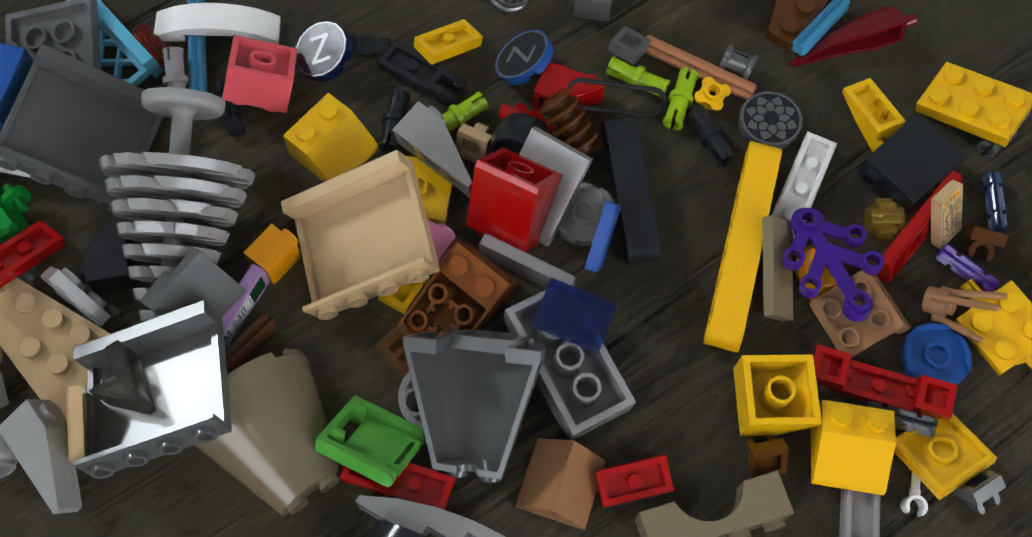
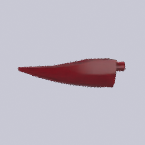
M892 5L883 6L825 35L806 55H798L789 65L793 68L834 57L885 48L903 41L905 29L916 25L917 18L913 13L904 16Z

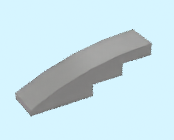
M359 495L355 501L360 510L377 520L405 527L426 537L428 533L436 537H506L474 520L430 505L398 498Z

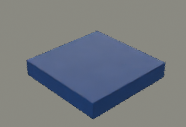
M605 201L584 269L597 272L602 268L621 210L620 204Z

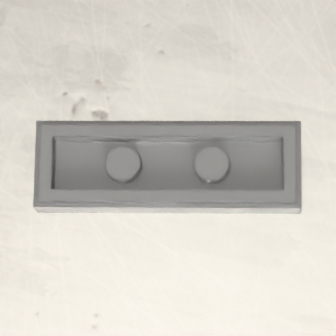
M484 234L479 243L480 251L497 265L546 289L567 279L574 291L575 276L489 234Z

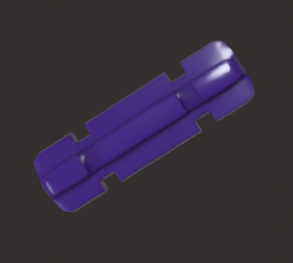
M945 244L937 253L936 259L945 266L947 264L951 265L950 270L967 282L973 279L982 291L993 292L999 286L1000 280L991 273L986 275L984 268L964 254L958 255V250L950 244Z

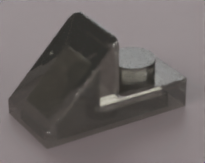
M119 340L106 346L105 349L109 359L107 369L111 377L90 389V393L113 407L149 415L156 412L157 410L139 356Z

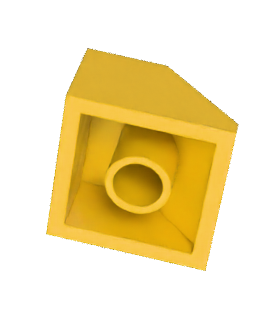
M327 93L283 135L289 155L323 182L363 165L379 149L378 143L353 111L330 93Z
M813 354L741 356L733 368L740 436H775L822 425Z
M821 400L822 425L810 428L811 484L884 495L887 490L896 445L894 411Z

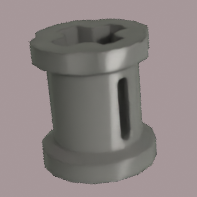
M730 43L719 67L728 69L748 80L759 56L756 54L753 56L735 49V45Z

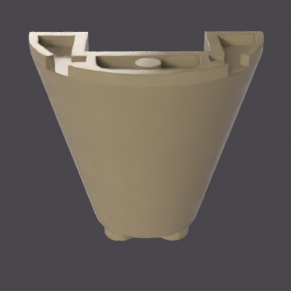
M285 349L282 352L284 355L276 358L270 352L245 363L227 374L232 432L218 436L212 442L194 445L282 516L287 513L293 515L301 511L309 503L306 497L315 490L319 489L321 493H324L336 486L340 481L338 477H340L343 470L340 463L315 451L316 438L327 427L328 421L309 361L304 353L298 349Z

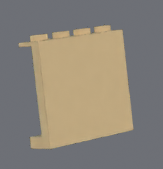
M398 150L281 201L283 213L295 219L312 303L303 306L302 309L303 312L320 320L335 318L338 316V312L347 308L362 307L368 303L369 299L379 295L387 296L394 294L398 291L399 287L406 284L424 282L429 278V275L440 271L413 161Z

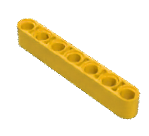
M750 141L748 144L703 344L736 353L740 349L763 246L762 219L769 216L782 155L781 148Z

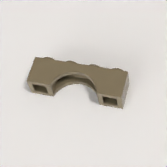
M774 471L744 480L736 488V501L732 512L723 519L717 521L697 520L684 513L675 502H671L639 512L635 522L641 537H751L750 531L763 527L765 533L785 527L784 520L794 514L779 472Z

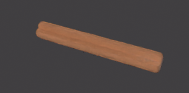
M651 35L647 36V38L651 39V43L645 54L679 70L687 67L689 68L688 74H690L691 69H694L698 72V78L701 80L705 77H712L715 82L721 85L727 84L731 88V94L747 100L754 94L756 84Z

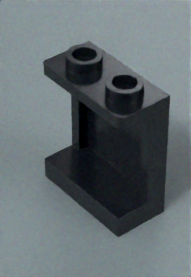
M916 114L864 160L857 170V174L866 186L873 188L885 199L891 209L905 216L917 202L946 178L950 171H954L966 156L921 116Z

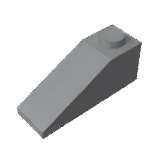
M418 101L392 129L397 143L470 198L472 180L444 123L443 115L435 107L429 106L427 108Z
M26 399L0 424V434L52 513L78 512L82 508L76 467L69 461L67 423L62 417V411L51 400Z

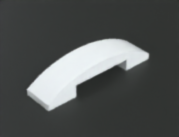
M192 3L178 5L156 13L153 39L154 41L186 42V35H239L279 44L281 17L261 9L235 4Z

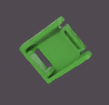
M354 395L316 438L315 451L383 486L391 487L396 477H399L421 446L426 442L423 428ZM351 421L360 425L344 443L346 431L342 429L346 424Z

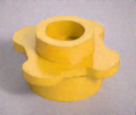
M705 77L702 80L700 91L695 92L694 99L707 110L719 111L724 106L723 101L725 97L730 95L731 88L727 84L721 85L715 82L712 77Z

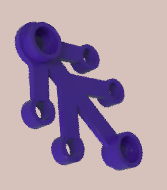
M806 207L796 210L790 220V226L795 234V238L791 247L784 253L783 265L789 270H799L805 260L804 249L808 240L811 241L816 250L807 275L801 279L799 292L807 298L816 297L822 287L821 276L826 266L845 296L842 304L844 316L855 322L866 320L873 308L872 298L865 291L858 290L842 263L861 268L865 273L875 275L881 271L884 257L876 251L860 254L830 244L825 237L843 240L849 247L858 248L863 245L867 236L865 228L861 225L853 224L845 228L826 222L823 215L816 209ZM850 234H857L860 238H853ZM795 256L799 261H792L788 257ZM868 260H873V261H875L878 265H876V266L870 265L867 261H868ZM811 283L815 285L816 288L809 289L805 286V284ZM853 300L860 301L864 305H857L854 303Z

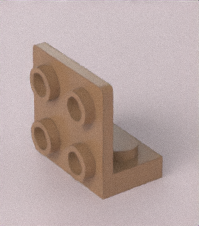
M863 270L851 276V279L858 290L865 291L872 298L873 308L866 320L855 322L844 316L842 304L845 296L838 285L809 304L836 349L852 354L851 358L893 333L901 335L911 329V326L876 274H867ZM853 300L854 303L857 305H864L860 301Z

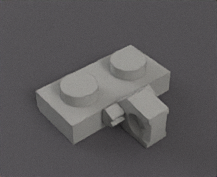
M50 266L40 276L56 290L55 293L60 298L72 304L92 323L102 326L111 317L103 309L107 304L94 292L90 291L88 294L83 292L86 286L67 268L64 267L60 271Z

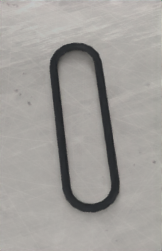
M576 78L566 86L572 87L576 83L583 82L656 92L662 97L661 108L653 114L578 104L574 107H583L587 111L656 118L665 111L667 106L665 93L656 87L590 78Z

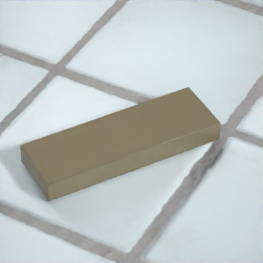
M774 215L766 216L762 219L764 317L782 322L794 321L793 270H789L783 265L784 253L792 245V228L787 220Z

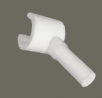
M912 472L909 496L902 499L900 508L904 513H909L910 503L914 500L918 505L917 517H920L927 513L928 503L920 496L921 480Z

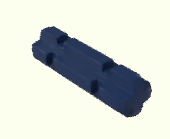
M989 171L982 177L983 188L987 190L984 191L987 216L991 217L987 219L989 230L1002 233L1010 226L1008 215L1005 214L1008 212L1005 189L1001 187V185H1004L1003 175L999 171Z

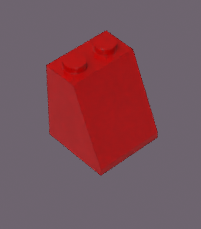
M501 148L477 159L474 168L466 226L476 230V234L482 238L484 234H489L526 253L538 244L563 174L506 148Z

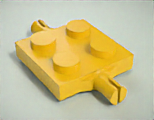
M970 279L960 287L963 290L982 291L973 279ZM1012 280L997 291H993L1006 293L1008 297L1005 300L970 298L972 300L998 304L1001 307L1000 311L970 307L967 312L954 321L983 338L981 343L970 338L968 340L995 372L1000 376L1013 366L1024 363L1032 370V302Z

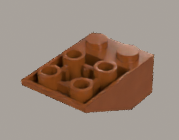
M456 242L439 266L440 271L433 274L398 324L410 334L438 331L439 336L447 332L453 333V330H480L492 316L496 317V312L503 304L509 302L521 284L471 243Z

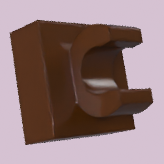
M966 224L963 236L973 240L966 245L965 253L973 257L976 248L983 246L985 248L983 259L991 261L995 255L993 245L1005 248L1009 235Z
M766 435L765 442L756 444L752 438L748 439L747 471L751 478L778 471L779 475L787 473L789 448L783 438L775 440L773 436Z

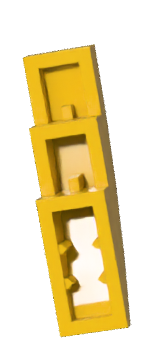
M871 78L843 88L842 93L872 152L905 125L906 120Z

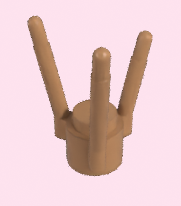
M929 286L923 297L922 311L932 314L931 321L944 324L967 338L981 343L983 341L981 336L950 320L946 315L952 316L957 305L1000 311L1001 307L998 304L966 298L1005 300L1008 296L1006 293Z

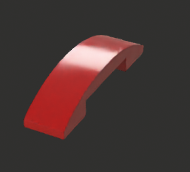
M817 344L813 359L818 384L867 403L869 400L883 403L882 407L887 408L888 405L918 412L917 415L919 416L927 414L939 419L952 418L957 384L921 375L916 379L851 360L852 354Z

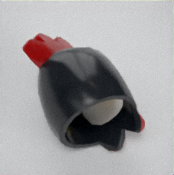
M517 103L514 108L507 104H502L499 109V116L502 120L493 132L489 152L492 153L501 148H506L520 154L531 128L536 126L551 134L555 124L546 126L545 122L547 119L543 118L544 114H539L538 111L540 109L538 108L529 111L527 106L522 103Z

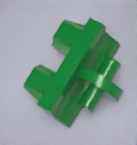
M7 183L0 187L1 242H6L17 233L32 226L23 214L28 211L27 203L31 198V193L25 186L18 185L13 187L11 183Z

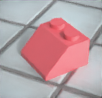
M234 35L222 99L236 105H249L263 108L269 112L287 113L294 81L297 48Z

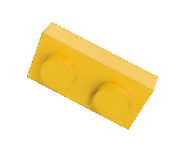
M465 19L416 36L414 38V48L433 65L480 47L483 36Z

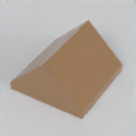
M538 438L515 507L585 530L597 491L594 470L604 468L606 460L574 440Z

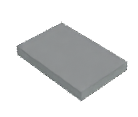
M535 126L531 128L519 155L563 174L538 241L548 247L552 243L593 159Z

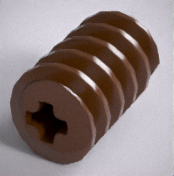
M568 86L548 97L544 101V106L538 112L540 115L551 114L545 124L546 126L557 125V128L551 134L552 136L563 135L562 142L588 155L601 147L603 142L602 140H595L598 135L596 129L587 130L592 122L589 118L581 119L585 114V110L583 107L574 108L579 100L577 96L567 97L572 91V87Z

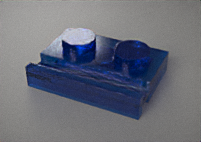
M551 277L532 327L598 354L618 304Z

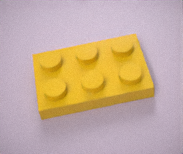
M946 61L916 103L915 112L1006 147L1032 109V93Z

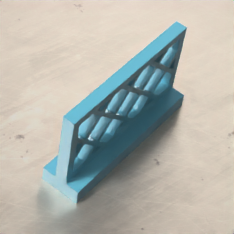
M97 0L98 25L100 27V68L102 66H115L113 76L121 79L123 66H136L138 71L129 79H122L135 86L141 84L151 74L157 79L165 70L103 2ZM105 46L118 47L116 59H103Z

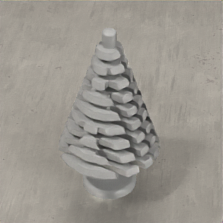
M157 87L142 91L141 105L152 113L172 118L169 153L142 152L143 154L123 152L104 155L99 158L101 172L110 177L104 180L107 194L117 198V200L110 202L113 215L124 220L133 221H124L116 224L119 237L142 242L141 244H124L122 246L124 257L140 262L161 264V266L150 267L128 266V274L132 280L154 283L162 272L170 276L192 247L200 250L215 264L218 263L221 253L216 250L200 247H216L226 244L230 233L216 227L225 228L234 225L238 213L232 209L243 205L247 196L243 189L249 188L256 176L252 170L242 168L243 166L190 155L193 120H210L221 117L225 111L226 101L219 96L199 90L178 87ZM134 288L135 300L140 301L150 288ZM138 310L140 320L143 322L159 316L152 310Z

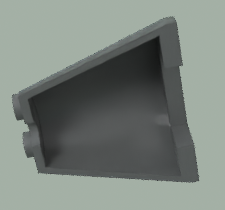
M453 330V333L447 332L439 336L438 331H427L403 336V347L434 470L446 471V475L452 477H465L468 475V471L477 473V476L483 482L494 483L501 481L545 357L544 343L537 342L536 346H533L534 338L482 330Z

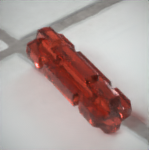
M146 23L139 24L132 31L134 37L140 44L145 46L144 48L161 66L164 65L162 49L168 48V51H170L169 47L157 34H153V30Z

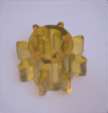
M876 198L875 205L866 207L864 227L866 231H872L871 234L876 235V239H893V234L903 230L905 224L904 209L901 206H897V203H893L892 198Z

